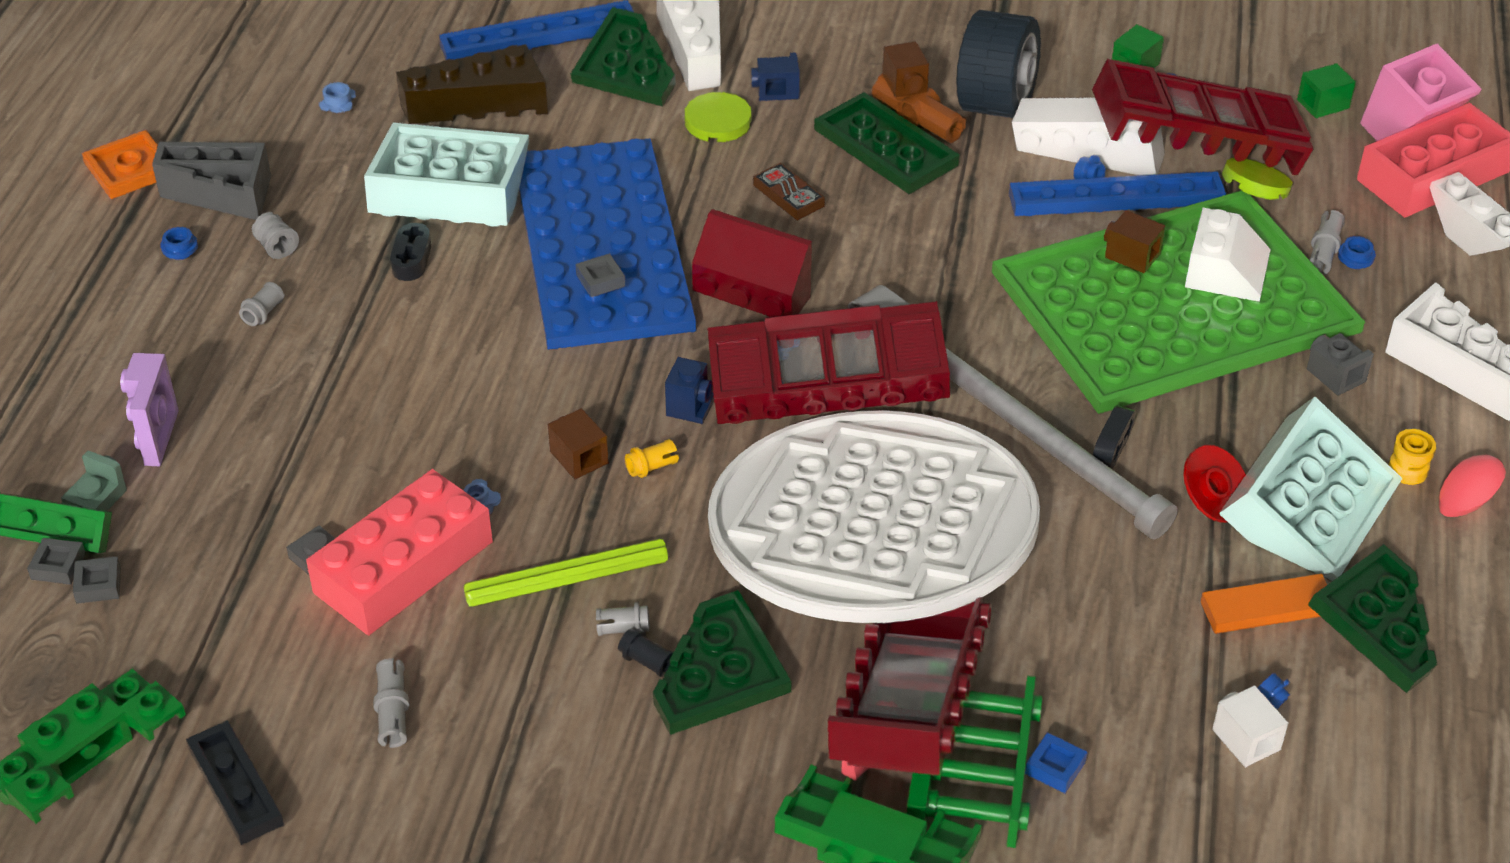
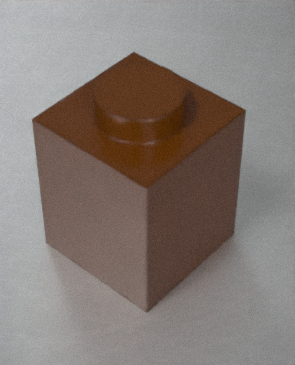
M917 42L884 46L882 75L894 96L901 97L928 92L929 62Z
M1125 210L1116 222L1111 221L1106 228L1104 234V241L1107 242L1105 258L1145 273L1161 254L1166 225Z
M582 408L548 423L550 452L574 480L609 464L607 435Z

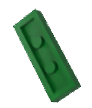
M0 492V536L39 543L42 538L82 542L85 551L106 553L112 512Z

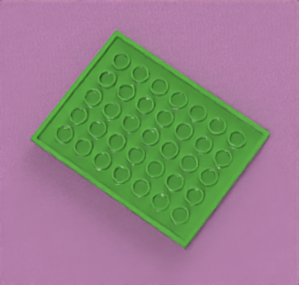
M1243 191L1147 217L1166 225L1161 254L1145 273L1105 258L1107 242L1104 241V234L1106 229L995 260L992 263V274L1098 414L1113 410L1116 405L1123 407L1310 349L1312 343L1321 335H1327L1331 338L1339 333L1345 337L1362 333L1365 324L1361 316L1253 197ZM1203 208L1220 209L1240 214L1271 249L1259 302L1185 287L1191 252Z

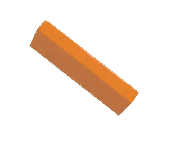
M1321 573L1202 592L1200 602L1214 633L1217 634L1321 617L1308 606V603L1315 593L1328 584Z

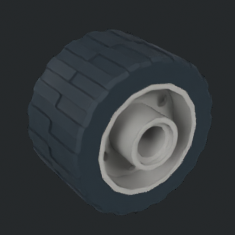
M978 10L973 14L962 38L957 63L956 92L962 110L1014 118L1021 99L1032 98L1041 54L1040 28L1034 17L988 10Z

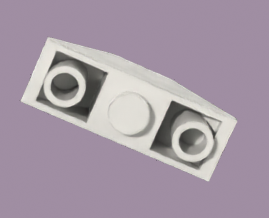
M1460 172L1431 182L1430 191L1445 235L1469 256L1510 247V213Z

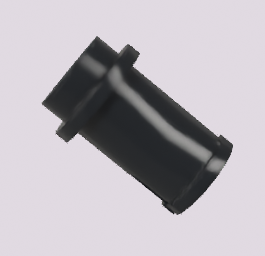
M631 628L627 630L618 644V651L622 652L623 659L627 661L634 659L654 671L660 677L666 674L673 652L647 638L646 632L642 629L635 631Z

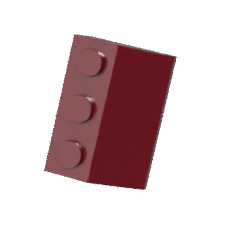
M711 209L692 261V291L769 317L799 314L811 298L812 241Z

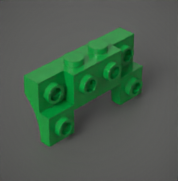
M134 669L129 670L102 690L91 683L77 694L70 696L64 703L47 715L31 723L27 729L17 735L21 747L0 761V801L4 805L9 804L16 807L37 824L41 821L39 813L63 796L68 800L74 797L71 783L133 739L130 727L143 735L148 741H151L155 738L153 731L175 715L180 719L186 716L183 704L157 681L152 684L148 683Z
M812 764L796 789L785 796L775 815L774 833L817 848V860L825 863H969L982 830V825L976 823L972 829L944 819L945 812L938 810L926 833L927 821L850 794L853 779L846 777L845 781L841 782L817 773V766Z

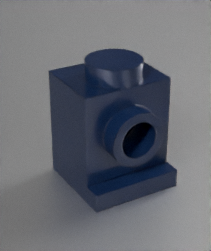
M790 52L788 57L757 58V67L751 68L750 75L751 88L758 89L759 101L799 99L800 71L797 52Z
M677 357L665 381L666 416L699 424L704 423L714 402L712 381L708 380L707 363Z

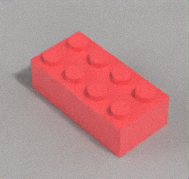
M1467 103L1365 146L1357 180L1406 218L1435 205L1430 191V185L1433 181L1460 172L1473 184L1479 186L1509 173L1510 132L1474 105Z
M431 469L306 559L312 591L369 636L493 542L489 508L437 471Z

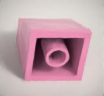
M1435 44L1382 67L1360 124L1376 141H1379L1462 106L1480 94L1481 88L1438 44Z

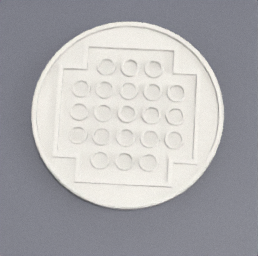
M883 410L844 412L821 416L787 426L769 434L740 453L726 467L712 490L708 507L709 532L714 551L726 570L745 588L777 606L816 618L855 623H888L930 617L974 602L979 597L989 594L1013 576L1027 560L1035 545L1040 521L1039 496L1035 484L1021 462L1006 448L976 430L949 420L924 414Z

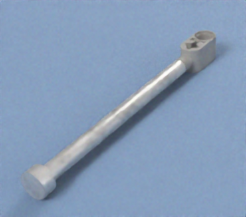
M879 285L848 304V308L880 305V308L909 305V303L887 287ZM870 330V338L874 340L873 330ZM946 348L951 381L1135 516L1134 526L1149 538L1157 539L1170 528L1177 515V507L1160 494H1155L1151 497L1146 495Z

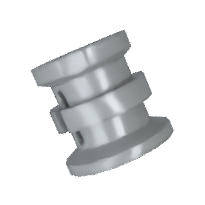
M272 212L263 213L252 225L253 236L259 240L267 254L273 259H281L291 255L299 244L297 232L282 221L281 217Z

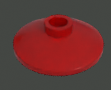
M1215 445L1200 446L1188 455L1184 464L1183 475L1186 490L1194 505L1206 517L1217 522L1228 523L1219 512L1246 474L1240 463L1228 451Z

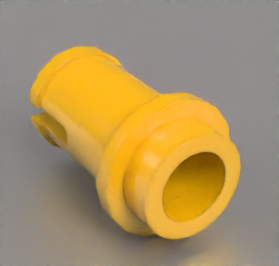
M670 439L643 449L638 447L631 448L630 453L625 455L626 468L632 477H647L649 471L678 463V454L672 456L670 454L677 451V448Z

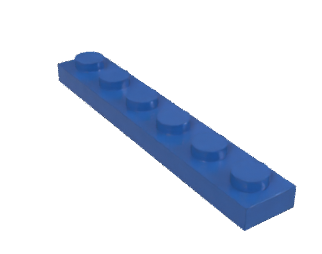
M624 0L440 34V47L446 60H454L472 56L479 52L505 49L512 45L526 44L529 50L545 45H559L567 41L593 38L612 7L631 12L634 11L629 1Z
M1218 171L1010 183L1009 197L1014 216L1185 207L1226 195Z

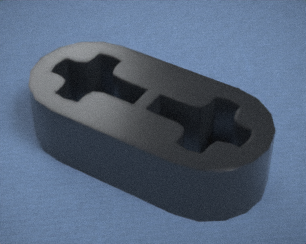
M409 223L402 226L397 232L390 261L392 274L398 280L413 281L421 277L425 272L431 250L430 231L424 224Z
M1116 405L1098 437L1093 456L1111 469L1114 468L1131 434L1136 417L1135 410Z

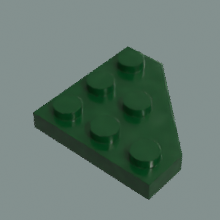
M615 7L611 8L570 73L572 83L661 107L676 85L675 74L671 66L667 65L654 35L652 36L649 32L643 15Z
M1384 544L1315 593L1308 603V606L1320 615L1325 622L1330 624L1356 650L1369 659L1405 693H1408L1429 676L1437 666L1435 652L1428 649L1426 635L1430 630L1424 604L1418 603L1415 592L1419 585L1417 574Z
M739 590L699 603L693 614V622L687 634L682 635L670 658V666L663 679H659L653 691V703L670 735L791 693V679Z

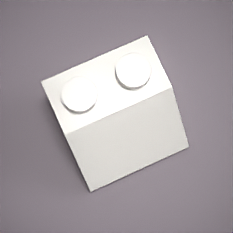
M1203 208L1191 252L1185 287L1259 302L1271 249L1240 214L1220 209Z

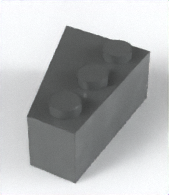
M159 142L152 162L161 198L254 220L262 213L271 179L265 143Z

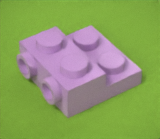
M133 353L128 369H123L120 380L121 390L123 393H127L128 396L126 407L128 421H133L135 429L134 444L135 448L141 451L144 466H161L179 410L165 354Z

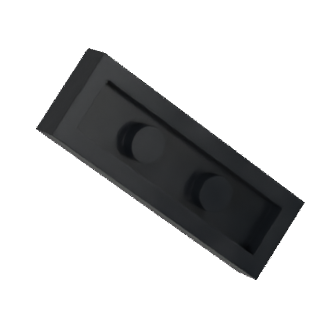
M228 720L186 739L192 757L241 845L284 826L282 814Z

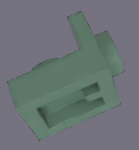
M88 450L82 456L86 472L61 497V500L64 504L108 511L127 491L120 464L112 457L102 456Z

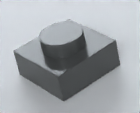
M610 253L576 264V276L590 297L625 287V275Z
M318 525L286 547L288 558L309 575L306 559L335 538Z
M42 538L27 568L31 580L71 585L74 579L75 561H82L86 555L83 543Z
M118 556L75 561L73 595L76 604L119 599L121 566Z

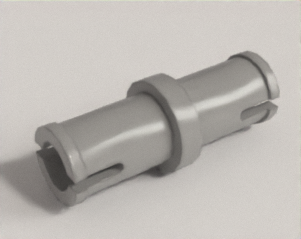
M1331 210L1330 217L1328 211L1322 214L1319 230L1314 233L1311 241L1313 250L1309 260L1321 273L1325 264L1324 274L1330 272L1334 254L1339 251L1342 242L1340 233L1345 217L1336 210Z
M393 658L381 660L376 665L378 693L373 699L374 710L378 713V742L385 747L387 745V736L389 735V748L399 747L406 743L405 712L409 708V697L404 692L405 666L401 660H397L396 670L393 671Z

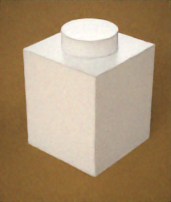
M1254 685L1240 693H1229L1219 702L1212 730L1243 766L1247 767L1281 750L1288 722Z

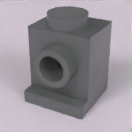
M1341 333L1331 338L1327 335H1321L1312 343L1307 370L1337 396L1367 381L1374 355L1370 350L1361 351Z

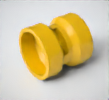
M1405 429L1396 436L1394 452L1390 456L1388 465L1402 477L1401 483L1408 485L1420 484L1428 477L1430 461L1433 459L1436 451V442L1427 432L1419 429Z

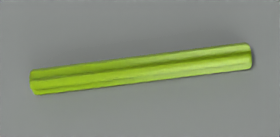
M659 538L466 582L464 584V595L468 606H479L665 563L668 560V551L664 540Z

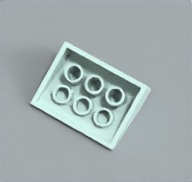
M392 123L364 175L368 213H378L388 217L396 215L410 216L420 220H450L454 223H483L493 227L507 226L517 201L529 144V135Z
M1313 397L1286 417L1219 514L1249 542L1316 574L1322 573L1324 578L1333 581L1347 567L1401 482L1402 477L1316 397Z

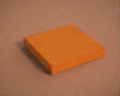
M147 130L82 153L84 164L110 199L156 183L152 162L158 144Z

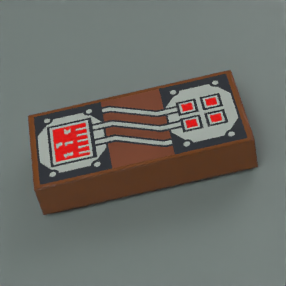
M778 163L753 176V186L797 221L825 207V197L782 163Z

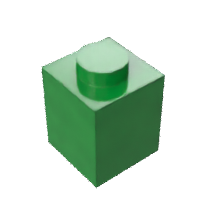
M1136 24L1114 41L1112 60L1155 68L1160 64L1164 36Z
M1337 63L1303 72L1297 101L1315 119L1350 109L1356 81Z

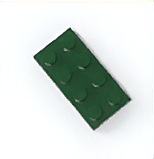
M865 92L814 119V130L908 194L915 192L959 166L960 154Z

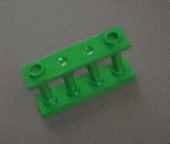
M930 663L928 677L947 678L948 665ZM1027 675L1024 698L970 690L968 701H963L964 708L1022 715L1020 732L968 725L955 727V742L1018 750L1016 768L944 759L940 775L912 772L907 803L908 815L926 821V817L935 818L936 813L940 810L945 812V815L1008 823L1006 847L1016 848L1018 830L1027 831L1030 803L1021 802L1031 721L1040 722L1043 697L1042 695H1034L1035 676ZM925 693L922 712L940 714L946 695ZM941 777L1013 786L1012 803L1007 805L938 795V790L931 789L932 780L941 781Z

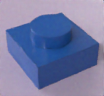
M1047 732L1027 761L1025 774L1066 793L1085 765L1088 752Z

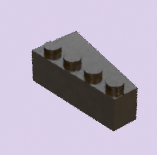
M526 44L512 45L505 49L491 52H479L468 57L454 60L447 59L440 63L421 67L414 66L407 70L396 72L400 105L409 124L453 121L455 115H464L472 118V120L485 119V113L505 112V117L519 116V111L536 110V115L548 114L546 81Z

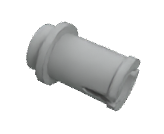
M273 282L265 283L264 287L251 299H245L241 303V309L239 310L241 319L250 326L265 323L267 314L284 300L283 290Z
M634 602V607L596 608V620L614 619V623L596 624L598 636L625 633L631 628L635 631L638 629L650 631L648 606H640L639 602Z

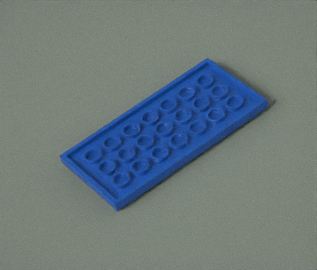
M651 138L597 143L595 145L562 147L560 149L527 151L519 192L547 350L696 332V319ZM610 253L625 275V287L590 297L576 276V264Z

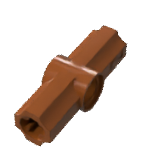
M882 74L878 76L876 83L872 86V96L896 110L897 114L915 126L921 125L950 143L958 140L962 131L966 128V118L941 104L938 94L930 87H928V92L895 97Z

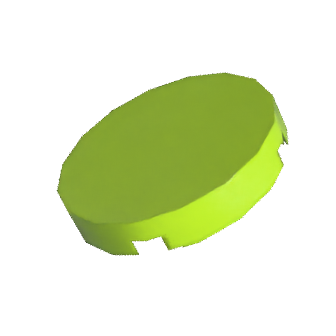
M710 92L699 95L689 101L685 108V127L690 134L704 141H708V137L717 138V142H728L738 139L748 132L752 121L751 107L747 101L735 94L726 92Z
M1235 158L1227 159L1221 174L1228 183H1231L1233 179L1239 182L1238 188L1241 191L1269 200L1279 199V196L1283 199L1287 198L1293 184L1291 179L1281 171L1249 159L1244 161H1236Z

